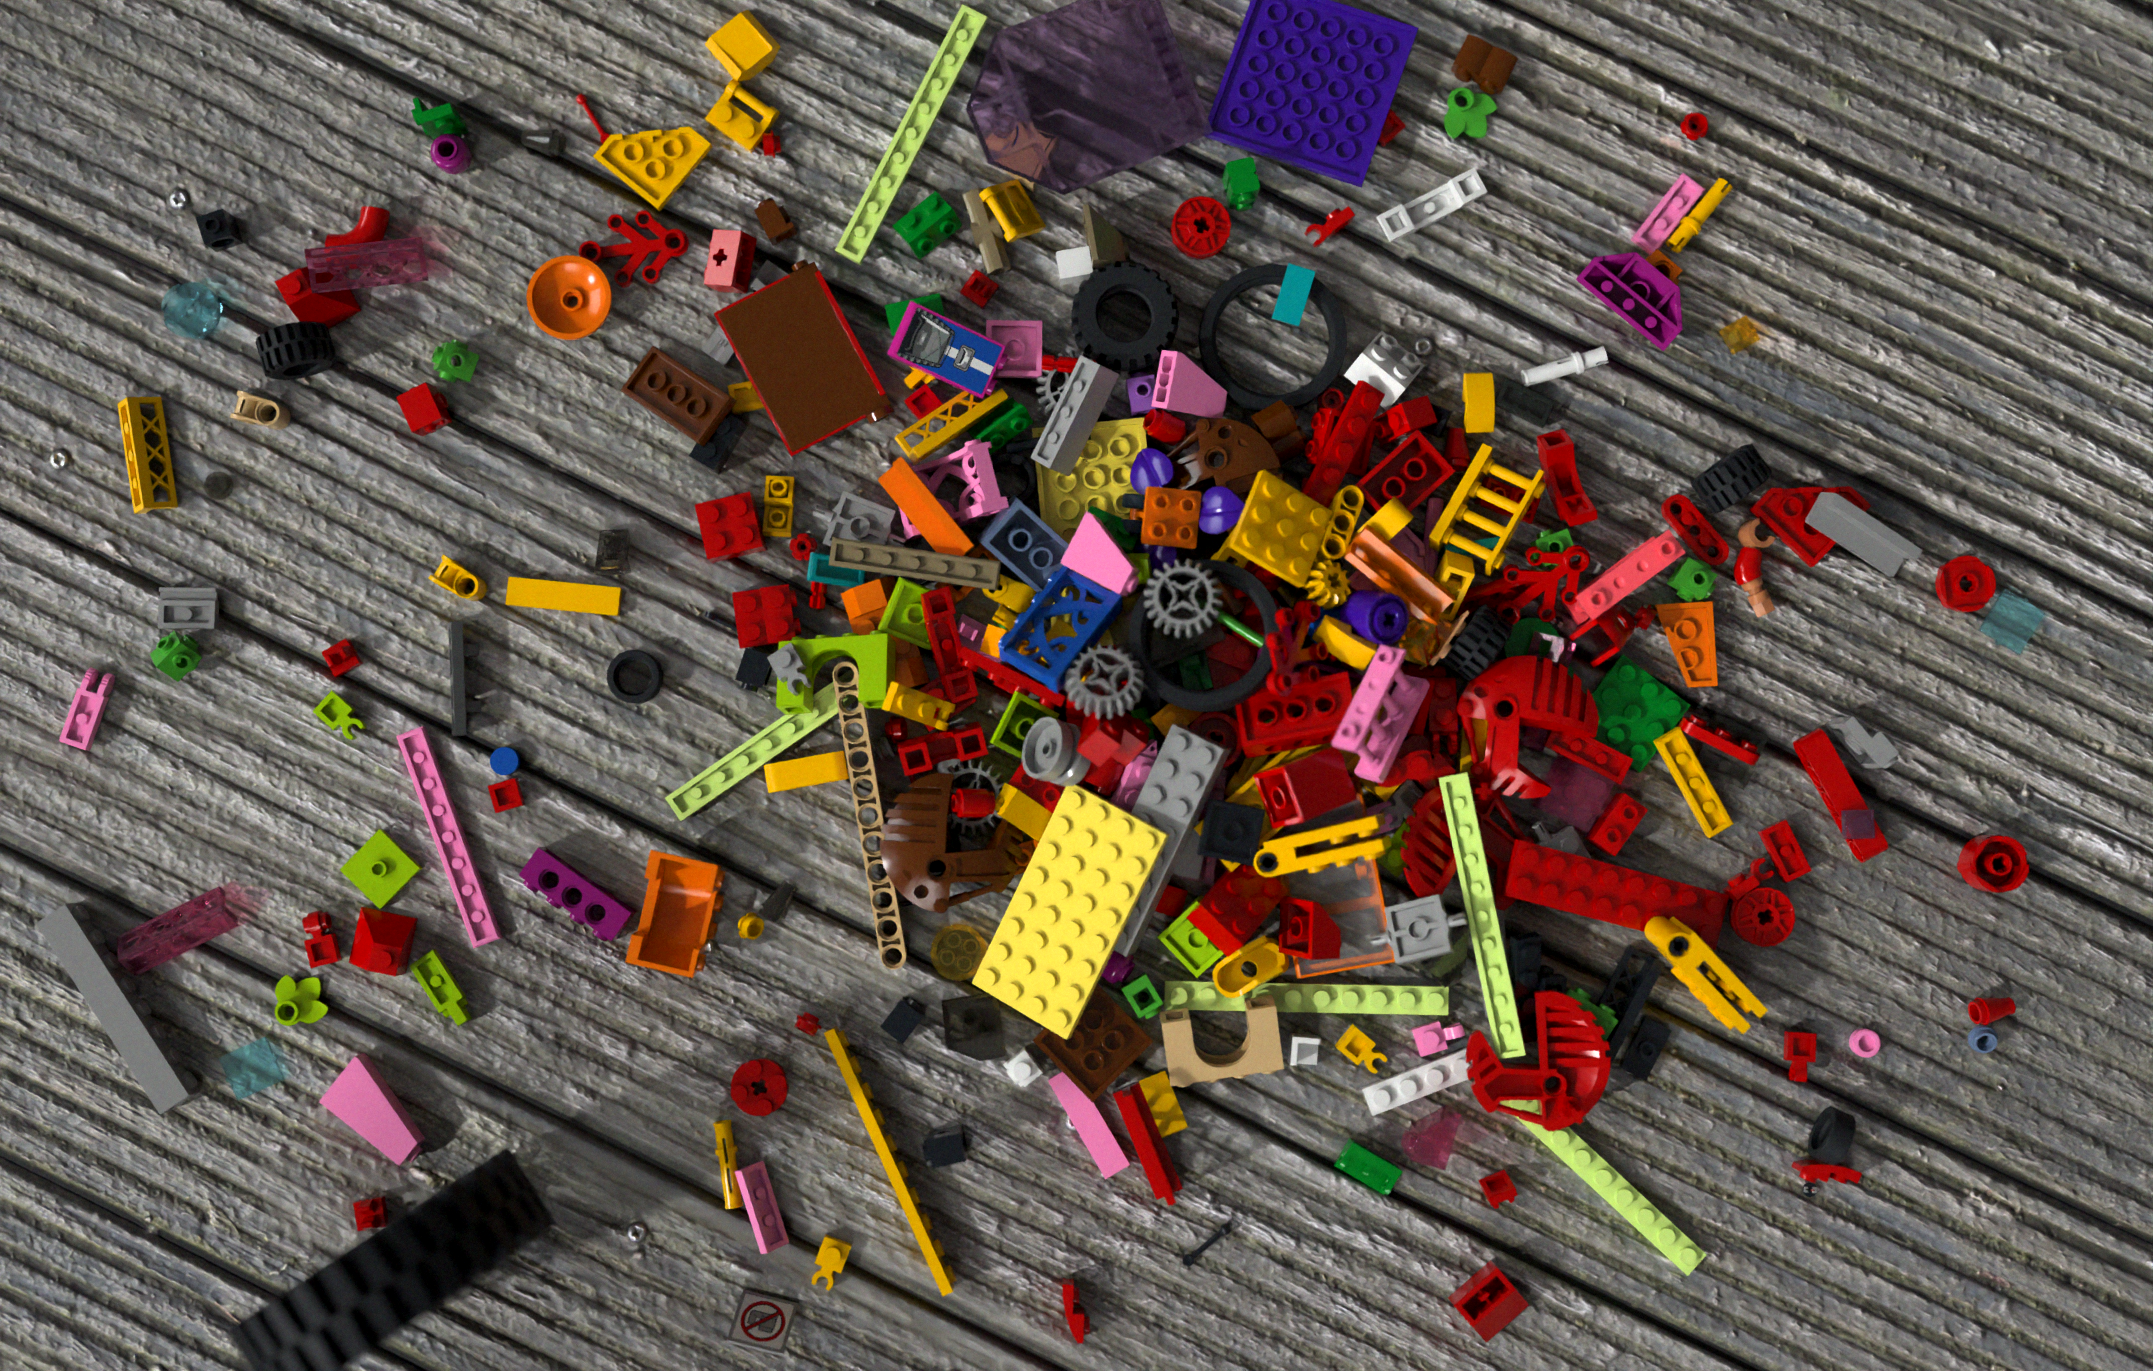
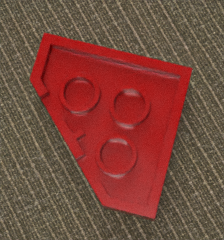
M1851 486L1770 488L1749 510L1757 518L1760 517V521L1809 567H1814L1836 542L1807 524L1805 519L1821 492L1837 493L1866 512L1871 505Z

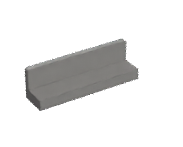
M1080 355L1030 458L1049 469L1070 476L1119 374Z
M1821 492L1805 519L1807 524L1889 577L1895 576L1904 558L1917 560L1922 552L1921 548L1837 493Z

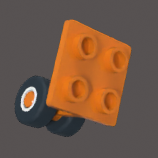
M1152 486L1146 487L1145 495L1125 493L1123 494L1122 506L1130 508L1129 519H1121L1120 522H1122L1126 532L1141 535L1142 544L1195 549L1202 494L1199 491Z

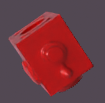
M425 382L396 397L412 433L425 436L452 422L446 409L449 407L448 401L443 393L439 392L434 385Z

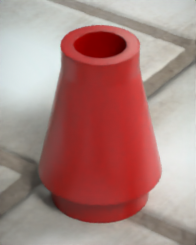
M1462 428L1448 430L1443 457L1455 472L1467 470L1468 464L1471 462L1465 439V430Z
M2010 997L1975 998L1968 1005V1013L1971 1020L1975 1024L1984 1026L2007 1015L2014 1014L2016 1010L2015 1003Z

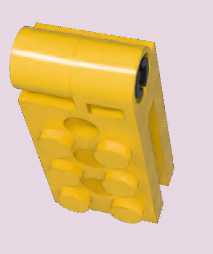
M1384 812L1268 840L1263 843L1264 849H1261L1255 855L1254 867L1260 875L1272 877L1307 868L1309 873L1325 870L1330 867L1329 863L1336 862V866L1340 867L1358 861L1357 857L1363 855L1365 860L1382 857V855L1386 854L1385 850L1392 846L1389 835L1306 854L1304 845L1330 839L1331 844L1340 843L1351 839L1353 833H1358L1359 838L1380 832L1379 827L1386 824Z
M1657 916L1647 922L1645 936L1673 966L1670 971L1729 1030L1734 1027L1744 1034L1751 1026L1696 969L1701 963L1708 969L1705 975L1716 986H1719L1724 991L1723 994L1744 1013L1748 1014L1751 1011L1761 1018L1768 1011L1695 932L1672 916L1668 920L1665 917Z

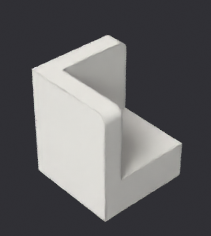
M1089 246L1056 252L1060 285L1083 282V280L1090 278L1093 268Z
M1290 1033L1287 1062L1293 1066L1297 1064L1317 1065L1318 1045H1321V1038L1318 1035Z

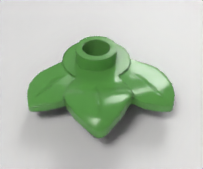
M1464 87L1454 89L1447 99L1449 110L1444 117L1446 132L1452 139L1457 138L1463 131L1471 137L1484 138L1487 132L1485 115L1493 113L1497 109L1496 104L1491 97L1484 93L1473 94L1471 90ZM1463 99L1466 105L1463 107L1458 106L1456 100Z

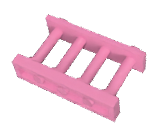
M1385 645L1379 646L1331 743L1333 747L1357 752L1361 758L1355 768V774L1360 778L1379 783L1384 782L1430 687L1426 679L1405 675L1400 669L1407 654L1403 649ZM1393 680H1395L1397 685L1392 695L1390 696L1388 691L1392 685ZM1381 705H1383L1385 709L1378 721L1376 715ZM1370 729L1373 734L1366 746L1364 740Z

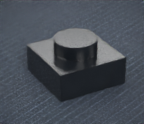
M1430 402L1437 422L1422 431L1441 438L1452 411Z

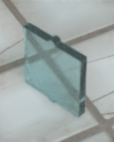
M2005 588L1978 631L1993 639L1996 645H2002L2015 654L2020 655L2045 613L2028 603L2027 598L2022 599Z
M263 1037L219 1058L227 1076L225 1081L230 1083L237 1101L285 1080L277 1062L278 1056L274 1055L267 1037Z

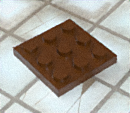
M1098 984L1070 1039L1066 1040L1045 1027L1032 1040L1092 1103L1153 1042Z

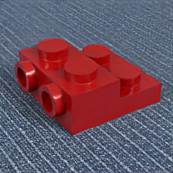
M1319 408L1318 412L1313 415L1311 427L1314 429L1312 440L1305 447V455L1308 457L1307 464L1316 466L1342 411ZM1372 420L1346 473L1365 476L1376 429L1375 423L1377 421Z
M789 584L732 592L740 649L777 645L779 641H792L793 637L801 634L799 618H793L792 607H797L795 590H789Z
M1214 623L1211 628L1206 626L1202 634L1214 688L1211 690L1229 686L1246 675L1252 668L1259 648L1238 637L1227 634L1228 628Z

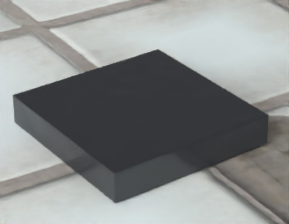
M1208 798L1197 855L1254 866V858L1257 854L1265 809Z

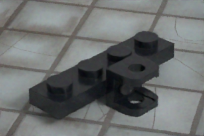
M1537 932L1511 936L1509 972L1524 1043L1538 1041L1534 991L1552 990L1556 984H1559L1558 992L1566 994L1567 978L1565 976L1553 974V968L1548 965H1541L1542 936Z

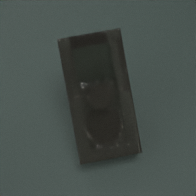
M628 529L600 530L594 569L595 575L631 573L628 561L630 542Z

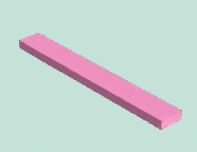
M421 726L396 736L473 948L503 938L426 726Z

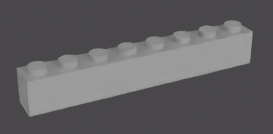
M78 903L64 904L37 922V926L158 1113L161 1115L174 1110L200 1092L197 1087L196 1078L191 1072L186 1071L181 1063L182 1057L180 1053L170 1046L166 1040L165 1030L162 1026L156 1024L151 1017L150 1007L138 997L135 992L134 982L125 976L120 969L119 959L116 955L109 952L105 946V938L90 923V916L87 910Z

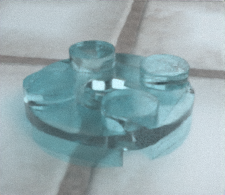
M189 282L173 286L165 294L161 310L164 311V323L170 331L186 339L202 340L217 327L223 312V306L212 290L200 283ZM196 304L197 313L188 318V311L185 310L188 305L193 307Z

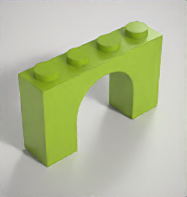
M871 631L870 635L844 633L842 637L817 635L815 639L793 637L792 641L778 642V650L790 642L795 646L807 667L800 673L809 678L812 687L808 688L804 685L803 681L798 682L796 690L799 695L795 696L788 690L787 681L782 683L777 677L776 707L785 715L813 713V690L816 674L826 662L837 657H849L856 660L859 669L858 701L866 709L882 708L891 681L895 682L896 642L884 631Z

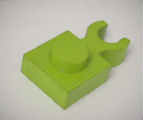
M333 690L313 710L332 730L337 731L342 727L344 736L350 740L357 738L351 732L354 724L361 729L367 727L363 720L351 717L356 709Z

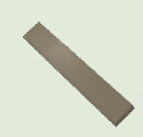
M832 537L829 558L830 566L998 590L1002 564L1001 561Z

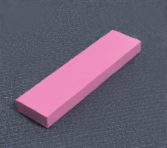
M1062 1071L1049 1078L1050 1086L1104 1178L1107 1179L1129 1166L1128 1159L1095 1103H1092Z

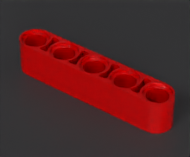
M1817 728L1794 741L1793 747L1857 860L1864 863L1887 850L1889 846L1883 833L1826 733L1821 728Z

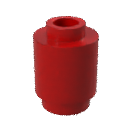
M1162 409L1150 410L1143 421V429L1147 430L1148 435L1170 446L1180 443L1186 435L1185 422Z
M957 789L956 793L951 797V809L956 813L957 817H986L988 814L994 813L995 796L992 791H987L986 789Z

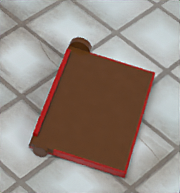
M806 259L792 266L794 272L714 313L791 457L865 418L872 425L895 412L820 270H818L815 262L809 264Z

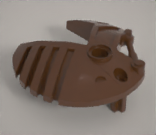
M1211 418L1200 419L1196 423V430L1184 438L1181 444L1166 455L1172 460L1184 449H1188L1199 440L1200 450L1172 462L1175 472L1174 479L1163 487L1194 491L1211 482H1215L1216 486H1222L1234 492L1246 504L1258 472L1265 470L1285 482L1284 474H1279L1278 469L1282 468L1276 451L1258 431L1235 420ZM1222 453L1224 455V462L1221 466L1215 467L1214 459L1218 454ZM1233 526L1232 528L1228 529V534H1229V535H1230V533L1232 532V530L1235 528V526Z
M949 773L929 774L908 785L907 787L913 788L907 793H899L893 802L898 803L894 809L889 808L885 817L890 818L887 824H882L880 832L885 833V839L880 840L881 859L892 884L913 904L936 913H944L949 907L970 901L971 898L992 891L997 893L1003 892L1012 881L1018 869V866L1013 863L1015 856L1019 859L1022 856V850L1017 847V839L1023 843L1022 830L1004 818L985 848L950 850L951 797L954 791L955 774ZM934 860H941L944 863V870L939 875H933L929 871V866ZM984 881L991 883V885L949 897L951 883Z

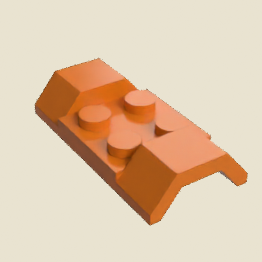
M895 576L880 578L841 593L853 633L870 635L871 631H879L877 628L897 583ZM890 635L896 642L895 683L909 688L930 683L918 646Z

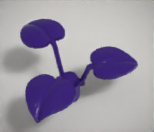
M1153 448L1142 449L1138 452L1131 469L1130 481L1132 487L1141 495H1145L1146 487L1148 486L1164 488V485L1169 484L1174 479V466L1164 453ZM1222 486L1210 488L1201 497L1198 534L1203 531L1208 534H1220L1232 528L1238 523L1245 503L1228 488ZM1141 536L1137 540L1133 553H1148L1150 555L1153 579L1156 578L1154 576L1156 569L1162 573L1165 572L1163 569L1164 563H1168L1172 568L1174 560L1178 556L1177 547L1142 544Z

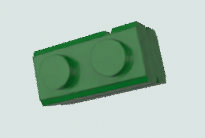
M1247 157L1230 161L1225 166L1222 183L1224 191L1227 192L1228 208L1236 209L1237 212L1253 208L1260 190L1254 158Z

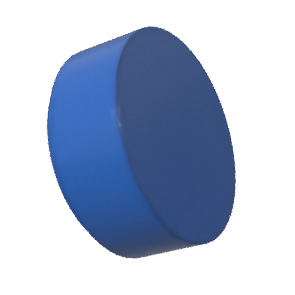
M498 748L490 757L491 768L499 775H511L520 767V756L513 748Z

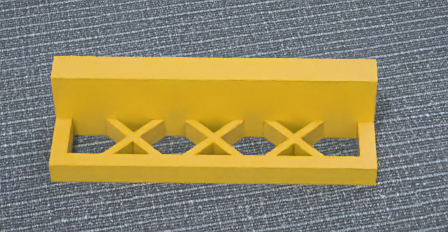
M1002 388L997 392L993 390L991 396L980 403L973 402L974 395L963 391L896 435L895 440L912 463L917 465L1006 403L1008 396ZM956 404L967 406V412L958 418L951 416L952 407ZM932 420L946 421L945 426L937 432L929 431V424ZM911 434L924 436L923 441L913 448L905 440Z
M126 397L117 405L134 514H144L152 509L177 508L178 503L161 397ZM139 404L154 405L155 417L151 421L141 415ZM149 429L159 437V444L155 449L145 442L144 435ZM153 457L163 464L164 471L159 477L149 470L148 462ZM157 485L167 491L168 502H154L153 489Z

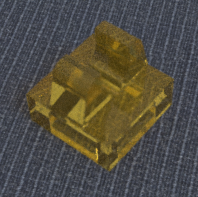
M1746 315L1719 330L1732 355L1760 340L1756 333L1757 330Z

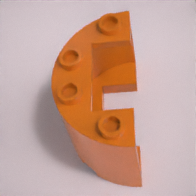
M650 850L644 877L649 879L638 931L631 935L625 963L693 978L697 971L703 972L707 958L705 951L709 939L714 940L717 933L718 923H714L716 912H721L724 902V896L720 895V888L723 886L726 871L721 870V866L717 864Z

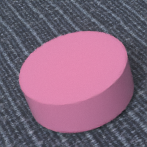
M1860 1028L1851 1034L1849 1046L1856 1055L1869 1058L1878 1053L1881 1041L1876 1032Z

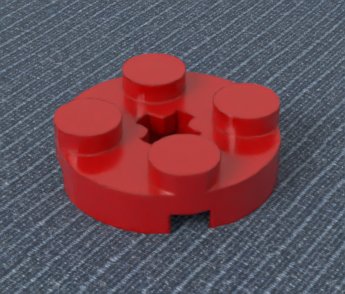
M1975 556L1956 557L1940 566L1937 571L1935 587L1941 604L1947 609L1961 613L1983 608L1989 598L1993 597L1996 589V579L1992 569L1979 561L1981 559ZM1963 576L1966 581H1971L1972 586L1967 588V592L1963 591V588H1960L1959 585Z
M768 1058L752 1059L742 1064L734 1073L731 1081L732 1099L743 1112L753 1116H767L776 1111L784 1103L789 1092V1083L784 1069L777 1062ZM762 1079L765 1081L764 1087L767 1088V1092L757 1094L754 1092L755 1087L752 1084L753 1082L758 1083Z

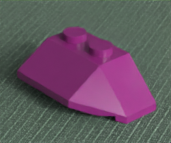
M1637 252L1594 257L1576 278L1580 284L1662 351L1668 347L1683 329L1680 288Z

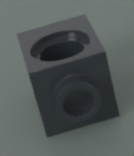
M224 209L195 217L204 244L214 251L219 252L243 244L235 217Z
M747 647L745 648L735 680L742 682L741 688L756 693L758 688H767L773 669L767 659L770 655Z
M903 997L880 1027L903 1044L925 1016V1013L921 1011L924 1007L911 997L908 1000Z

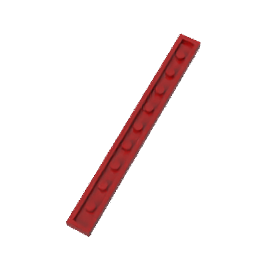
M1358 380L1302 492L1303 494L1329 508L1385 396L1383 392L1365 381ZM1279 576L1274 577L1273 582L1265 587L1274 599L1277 607L1279 608L1280 604L1273 597L1271 592L1280 583H1282L1284 579L1280 578ZM1249 598L1238 620L1264 636L1263 618L1255 603ZM1232 631L1231 634L1237 636L1238 638L1246 641L1247 643L1253 646L1258 647L1257 645L1247 640L1240 634L1236 633L1235 631Z

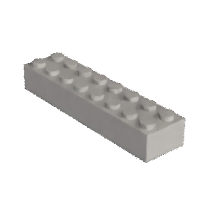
M1181 723L1172 724L1131 814L1168 833L1170 836L1114 948L1116 952L1126 957L1136 952L1190 838L1193 827L1196 825L1231 751V748Z

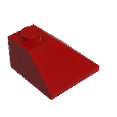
M336 262L302 267L275 281L286 304L300 322H320L326 324L328 329L362 311Z
M1284 896L1280 900L1279 953L1309 960L1340 959L1341 930L1319 902Z
M361 907L349 963L367 971L395 977L406 974L418 918Z

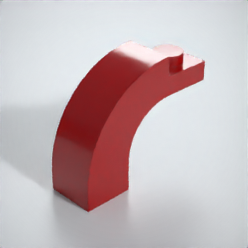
M1564 428L1538 435L1537 446L1541 470L1544 471L1547 491L1560 520H1566L1570 527L1596 520L1597 510L1586 495L1577 473L1574 443Z

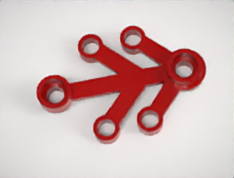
M642 210L635 216L637 225L641 229H649L660 238L647 240L626 224L622 216L613 214L608 218V227L615 233H621L632 243L600 247L594 241H586L579 248V256L597 265L604 258L633 255L626 265L614 275L615 282L620 287L626 288L632 284V275L650 252L661 251L652 265L646 266L642 271L644 280L649 284H655L660 280V271L671 257H680L687 252L689 248L688 236L680 229H665L653 219L648 211ZM642 216L649 217V221L646 224L640 223ZM616 219L621 220V225L618 228L612 227V223ZM673 240H680V245L677 248L671 247ZM590 251H597V256L594 259L588 258ZM649 271H656V276L653 279L647 278ZM622 274H627L628 280L624 283L619 282V277Z
M1572 545L1566 548L1564 552H1544L1537 546L1530 547L1526 551V559L1532 566H1538L1541 563L1559 564L1551 571L1519 569L1515 564L1507 565L1503 569V576L1508 583L1514 584L1518 581L1535 583L1512 601L1501 602L1497 606L1496 612L1514 625L1520 619L1519 610L1544 592L1543 603L1538 607L1537 614L1543 622L1552 621L1556 616L1554 605L1558 580L1566 574V586L1560 590V597L1567 605L1576 603L1577 599L1575 596L1578 595L1579 573L1583 572L1590 563V554L1581 545ZM1533 553L1540 554L1537 559H1530ZM1580 555L1577 561H1570L1572 556ZM1510 571H1517L1514 577L1507 576ZM1574 592L1571 598H1565L1566 593ZM1511 608L1510 613H1502L1504 609ZM1546 609H1550V610H1551V613H1550L1549 615H1547V616H1543V615H1542V612H1543L1544 610H1546Z
M1311 600L1300 601L1295 604L1294 612L1290 608L1277 610L1275 614L1280 631L1269 633L1266 637L1274 669L1267 677V687L1274 695L1279 697L1288 696L1292 691L1293 685L1300 683L1311 684L1319 680V670L1316 666L1303 667L1301 672L1292 673L1295 663L1310 659L1314 661L1323 660L1328 656V648L1323 642L1311 644L1310 648L1300 650L1310 623L1315 622L1320 616V607L1316 602ZM1296 619L1298 624L1292 637L1290 625ZM1282 648H1283V650H1284V655H1285L1284 661H1283V659H1282L1281 650H1280V649H1282Z

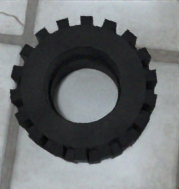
M301 321L280 325L264 332L255 341L264 374L271 379L292 380L312 376L327 370L337 361L328 326L320 322Z
M1752 444L1741 446L1701 473L1691 486L1711 513H1718L1734 505L1769 479L1772 471Z
M1487 604L1478 607L1465 621L1467 623L1466 627L1458 637L1454 636L1449 642L1452 648L1442 659L1444 663L1468 681L1477 678L1489 666L1504 647L1513 630V624Z

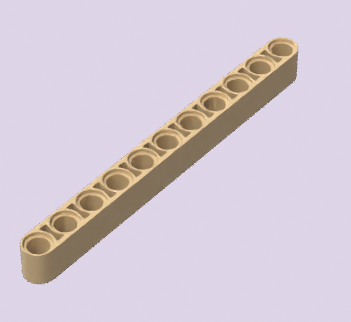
M841 662L833 670V682L880 958L886 968L896 970L904 965L907 957L897 890L888 875L884 878H876L872 874V867L875 864H883L880 849L871 850L867 845V839L870 836L876 835L882 840L885 839V833H880L882 824H885L867 713L866 708L860 702L858 708L854 711H849L844 707L843 700L847 695L853 694L858 698L859 670L851 662ZM844 666L851 667L854 672L853 680L848 683L842 682L838 676L839 670ZM851 723L862 725L864 733L861 738L854 739L849 735L848 727ZM863 751L868 755L866 766L859 767L854 764L853 755L855 752ZM862 779H868L873 784V791L868 795L858 791L857 784ZM872 807L877 811L878 819L875 822L871 823L863 819L862 812L865 808ZM881 892H887L892 896V903L888 906H881L877 902L876 896ZM886 920H892L896 923L897 930L892 934H886L883 932L881 924ZM891 948H896L901 952L902 958L897 962L889 961L886 957V952Z

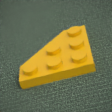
M689 126L668 131L660 129L641 131L639 134L630 135L613 134L608 137L593 157L656 209L661 211L713 146Z

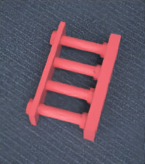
M1668 529L1657 538L1654 536L1650 537L1577 590L1578 595L1575 596L1577 599L1576 603L1572 605H1567L1563 601L1561 603L1577 625L1589 617L1591 620H1594L1686 552Z

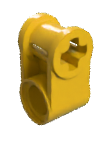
M444 554L441 557L442 562L434 575L430 574L428 577L437 585L470 601L481 600L487 592V585L482 578ZM473 580L475 589L472 593L467 594L466 585Z
M1000 574L999 586L1002 587L1001 591L996 590L994 593H991L989 589L982 588V592L987 598L1004 605L1007 609L1018 614L1028 610L1037 593L1030 586L1017 580H1012Z

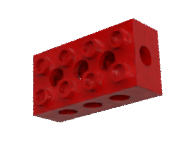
M1348 672L1319 677L1316 683L1293 685L1291 693L1284 697L1272 694L1268 687L1261 688L1252 697L1236 705L1242 747L1246 758L1331 743L1353 701ZM1323 708H1331L1327 712H1320ZM1296 713H1302V715L1297 718L1292 717ZM1266 719H1274L1270 723H1263Z

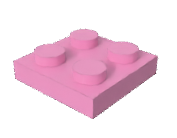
M986 320V337L1006 346L1004 353L1009 355L1003 370L997 368L993 378H1038V376H1042V321Z

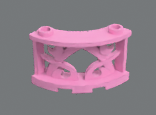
M981 439L971 440L964 443V448L945 457L917 466L908 463L933 495H935L939 485L948 473L958 476L969 484L961 494L958 512H956L951 503L937 498L959 527L977 522V519L980 517H990L1009 508L1007 497L1000 496L988 451L992 448L991 441L982 443ZM972 459H974V467L972 466ZM962 462V467L955 465ZM935 471L931 478L925 474ZM969 496H972L974 498L973 505L969 504ZM898 506L906 541L923 538V535Z

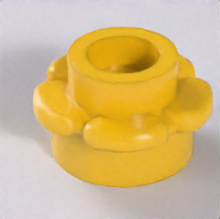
M754 912L747 913L738 922L739 936L743 939H757L764 930L763 920Z

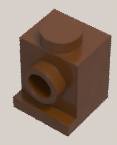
M773 198L763 200L758 204V208L754 209L773 246L798 234L792 222L786 224L791 220L784 206L782 205L778 208Z

